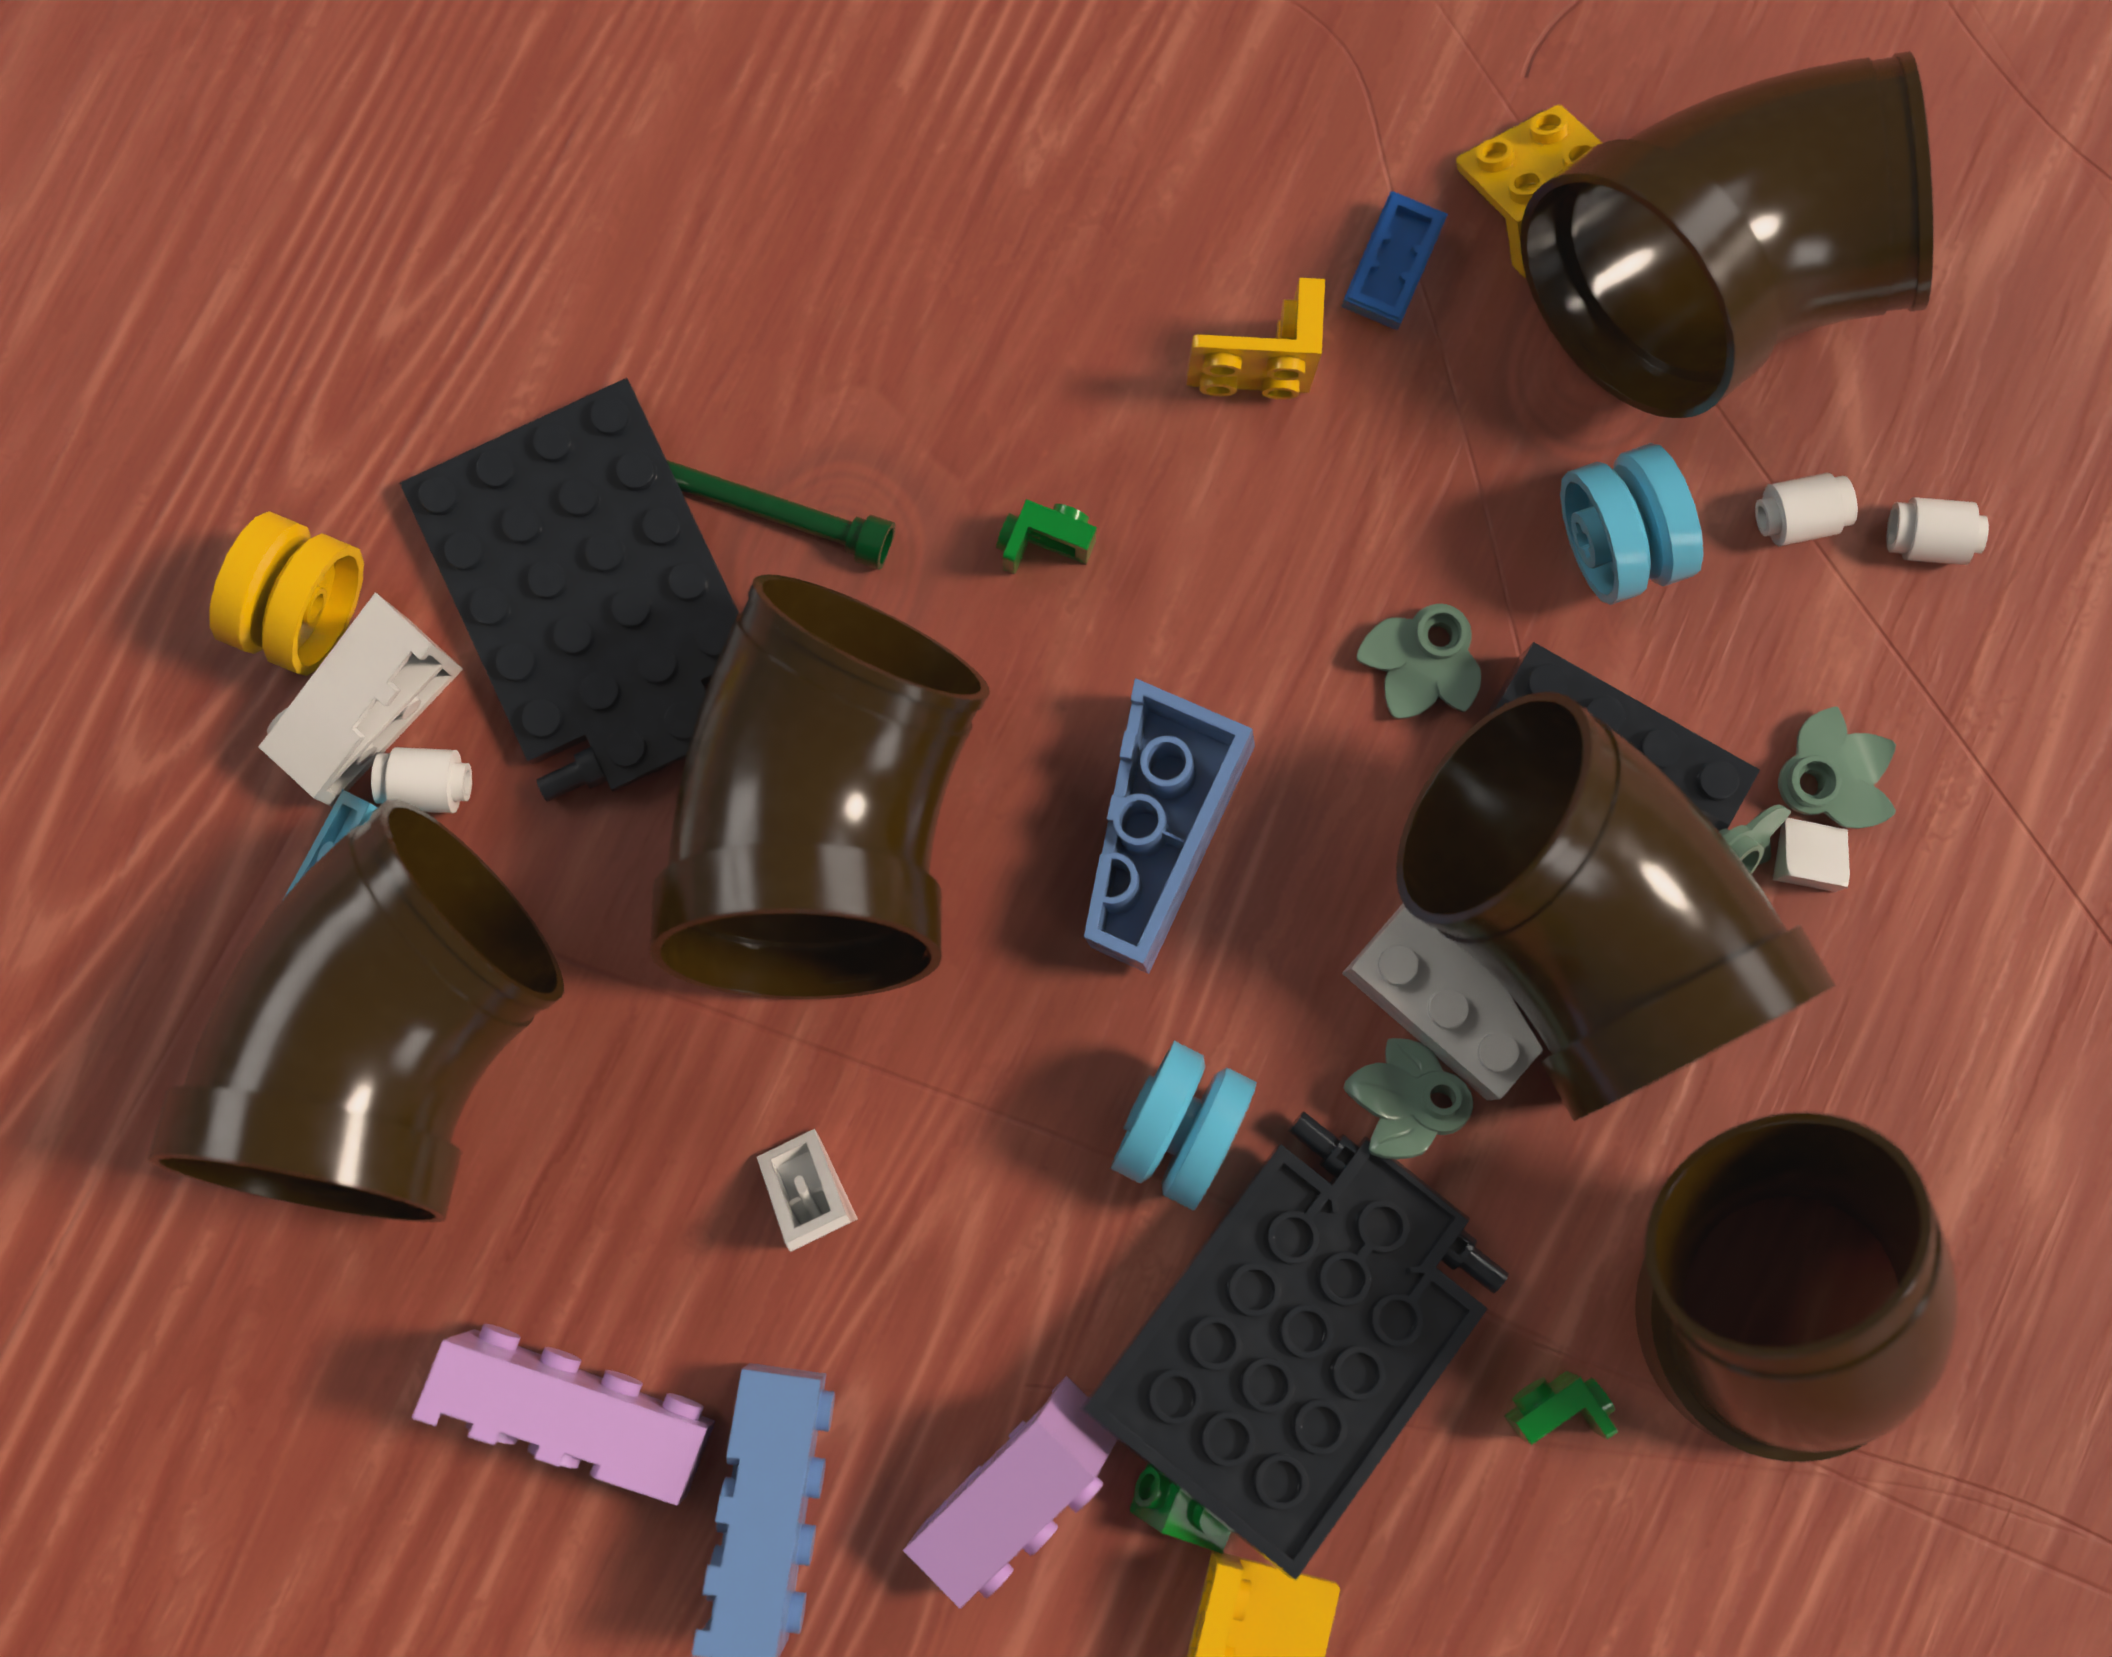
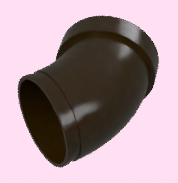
M1912 52L1895 53L1890 58L1871 60L1867 57L1806 68L1760 80L1716 95L1663 119L1629 139L1612 140L1596 145L1542 184L1530 198L1523 214L1520 235L1523 267L1528 285L1541 315L1557 341L1573 361L1603 389L1636 409L1660 417L1688 418L1708 411L1755 374L1766 363L1774 346L1784 340L1818 327L1847 320L1884 315L1886 311L1908 309V311L1912 312L1925 310L1930 299L1933 274V190L1926 109L1919 70Z
M772 574L757 576L748 591V601L743 611L736 616L716 662L698 712L687 751L675 808L668 867L658 874L653 884L650 936L651 958L660 969L685 982L721 992L764 998H845L885 992L915 983L930 975L941 963L942 890L937 880L930 874L933 841L938 816L949 780L972 730V721L977 711L983 708L989 696V686L973 667L954 652L923 632L873 606L832 589L797 578Z
M1539 692L1517 698L1494 710L1474 725L1455 743L1434 769L1419 793L1404 826L1396 863L1397 887L1403 904L1413 916L1428 926L1436 928L1443 936L1476 959L1501 983L1523 1009L1552 1056L1544 1059L1541 1063L1573 1121L1596 1112L1679 1070L1835 986L1834 981L1801 925L1789 931L1786 929L1765 893L1736 852L1679 786L1646 755L1600 719L1592 716L1573 699L1561 693Z
M399 800L385 801L372 812L370 819L366 823L354 827L305 873L273 910L241 956L219 995L200 1037L184 1086L172 1087L166 1092L148 1160L158 1167L185 1177L279 1201L398 1221L441 1222L446 1220L462 1154L461 1150L451 1143V1140L469 1096L488 1066L503 1048L532 1023L534 1016L538 1012L550 1008L563 996V977L551 948L517 898L490 867L461 839L417 807Z
M1785 1113L1754 1119L1720 1133L1692 1152L1670 1175L1657 1196L1647 1224L1645 1258L1641 1266L1636 1290L1635 1317L1641 1350L1654 1380L1669 1402L1692 1424L1710 1436L1756 1456L1785 1462H1810L1825 1460L1854 1451L1892 1431L1906 1421L1920 1407L1937 1385L1951 1354L1957 1318V1292L1952 1260L1941 1224L1920 1174L1905 1153L1879 1132L1861 1123L1828 1114ZM1781 1196H1798L1827 1203L1855 1218L1881 1243L1896 1274L1899 1288L1877 1312L1865 1321L1832 1338L1813 1344L1787 1348H1761L1742 1345L1708 1332L1684 1313V1292L1688 1271L1703 1241L1729 1215L1760 1200Z

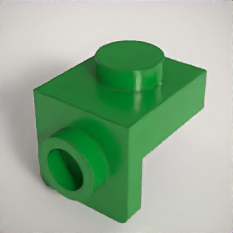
M1026 499L1019 517L1011 513L1008 514L1000 531L996 549L1004 551L1002 557L1003 570L1012 574H1016L1029 542L1086 565L1096 543L1097 527L1088 524L1089 517L1085 513L1071 506L1057 503L1053 509Z
M1565 1371L1550 1383L1545 1378H1540L1524 1387L1512 1399L1516 1407L1504 1415L1518 1437L1530 1445L1539 1441L1578 1412L1582 1414L1591 1429L1601 1437L1608 1440L1618 1433L1617 1428L1608 1417V1415L1616 1410L1615 1406L1602 1387L1592 1377L1584 1382L1580 1376L1569 1371Z
M1147 1464L1136 1482L1135 1495L1130 1505V1512L1163 1534L1223 1554L1231 1530Z

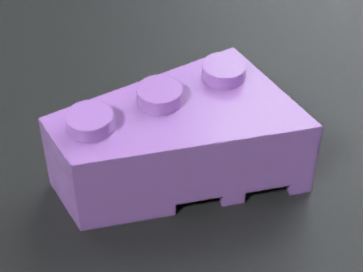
M1067 1376L1052 1390L1053 1393L1045 1405L1026 1423L1022 1421L1009 1434L1010 1439L984 1465H979L920 1526L903 1550L959 1609L978 1591L986 1599L990 1597L1013 1572L1014 1569L1008 1562L1020 1550L1024 1549L1030 1556L1036 1553L1057 1530L1058 1525L1053 1519L1067 1505L1075 1513L1078 1512L1103 1485V1482L1097 1475L1117 1439L1080 1410L1088 1397Z

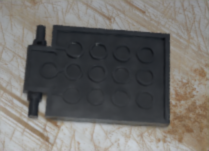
M628 378L622 379L400 482V486L527 761L535 765L586 740L591 745V747L574 754V762L536 779L537 785L547 802L585 784L591 789L607 781L611 790L615 791L686 757L698 712L706 692L704 684L710 681L716 662L739 611Z
M1304 1111L1292 1123L1288 1132L1322 1158L1320 1165L1335 1176L1333 1180L1329 1183L1284 1146L1279 1145L1275 1147L1080 1408L1081 1411L1293 1580H1297L1488 1309L1436 1267L1439 1262L1442 1261L1452 1270L1460 1267L1493 1294L1501 1288L1509 1275L1507 1271L1475 1247L1477 1239L1464 1230L1470 1219L1467 1215L1396 1159H1385L1371 1155L1369 1152L1371 1140L1365 1136L1358 1145L1344 1134L1337 1138Z

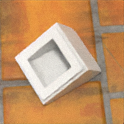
M1787 818L1781 824L1773 880L1833 892L1848 888L1850 878L1848 829Z

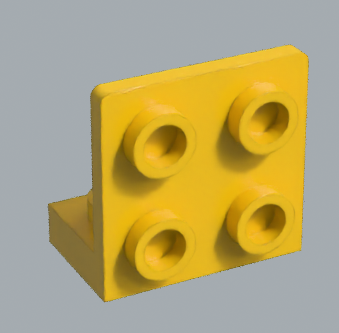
M1555 105L1546 111L1540 112L1525 122L1492 139L1486 140L1479 146L1456 158L1458 171L1506 218L1512 266L1524 278H1526L1521 255L1520 235L1523 214L1530 198L1542 184L1585 152L1602 143L1562 105Z
M1299 278L1294 299H1283L1281 320L1277 322L1276 339L1193 335L1186 385L1200 387V392L1212 396L1233 395L1237 392V389L1262 390V395L1271 399H1292L1298 397L1299 392L1309 393L1322 355L1325 279Z
M1212 1550L1187 1657H1325L1340 1587L1335 1581L1301 1573L1297 1580H1293L1273 1565Z

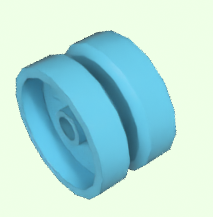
M1649 443L1623 452L1615 460L1613 469L1607 464L1594 462L1568 471L1561 481L1560 498L1568 539L1582 574L1592 591L1602 602L1613 605L1641 595L1647 589L1649 579L1661 586H1667L1693 577L1701 570L1704 552L1702 530L1696 506L1680 469L1674 459L1661 445Z
M1173 1041L1155 1076H1148L1123 1126V1129L1127 1130L1110 1169L1141 1184L1151 1178L1165 1152H1168L1173 1156L1161 1183L1163 1196L1194 1211L1210 1186L1238 1131L1254 1094L1257 1082L1227 1067L1214 1075L1202 1098L1199 1099L1193 1095L1205 1069L1204 1055Z

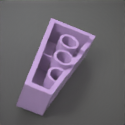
M483 1324L481 1331L473 1329L442 1341L413 1414V1419L436 1426L439 1416L443 1414L467 1421L465 1427L470 1430L468 1433L470 1438L495 1445L496 1441L505 1444H516L517 1440L521 1439L530 1442L527 1450L534 1455V1459L558 1467L578 1468L582 1459L593 1463L590 1475L595 1479L674 1505H678L688 1495L715 1424L714 1420L701 1416L704 1408L703 1405L672 1393H667L664 1401L640 1392L643 1384L641 1381L616 1371L605 1370L604 1376L601 1378L580 1370L579 1366L582 1361L580 1358L556 1348L544 1347L542 1355L518 1346L521 1338L518 1334L491 1324Z

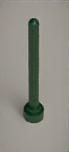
M667 460L683 492L845 545V552L854 555L856 563L877 570H881L884 566L894 539L895 522L871 514L866 519L856 517L852 522Z

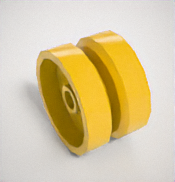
M270 511L255 517L240 532L227 553L216 578L209 609V627L214 638L252 654L263 650L268 662L294 673L305 676L313 673L346 632L357 606L364 570V561L360 549L323 533L311 538L308 527Z

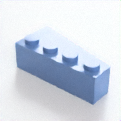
M1135 678L1131 695L1132 704L1127 729L1124 731L1114 795L1111 796L1102 854L1099 857L1084 938L1091 948L1149 974L1252 754L1255 742L1252 728Z
M749 1363L741 1370L726 1456L727 1464L733 1465L732 1477H726L724 1480L715 1520L717 1532L723 1533L722 1545H716L714 1548L711 1563L707 1565L703 1595H706V1600L713 1601L712 1613L704 1628L696 1630L692 1656L779 1657L789 1639V1633H801L807 1593L795 1591L799 1565L810 1566L816 1536V1525L805 1524L809 1498L820 1499L826 1458L815 1457L818 1430L830 1431L835 1403V1392L824 1390L826 1373Z

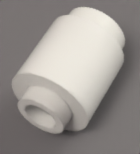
M1822 473L1767 485L1763 493V499H1759L1756 502L1755 514L1761 534L1765 537L1770 536L1777 546H1784L1840 534L1843 527L1853 525L1856 522L1858 505L1854 487L1848 477H1834L1831 473Z
M1912 497L1908 503L1895 502L1888 520L1887 549L1892 553H1901L1904 560L1968 565L1974 553L1981 554L1985 549L1989 531L1987 516L1979 515L1978 505L1975 502Z
M394 747L390 753H378L374 759L371 775L373 799L376 804H382L387 800H399L411 804L424 812L455 813L460 801H468L472 789L471 766L469 763H462L457 750Z

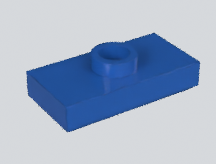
M1390 191L1341 307L1398 330L1448 214Z

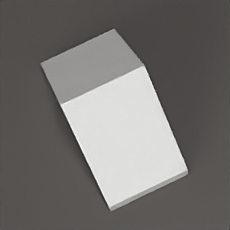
M815 1129L757 1156L785 1244L790 1252L858 1219Z

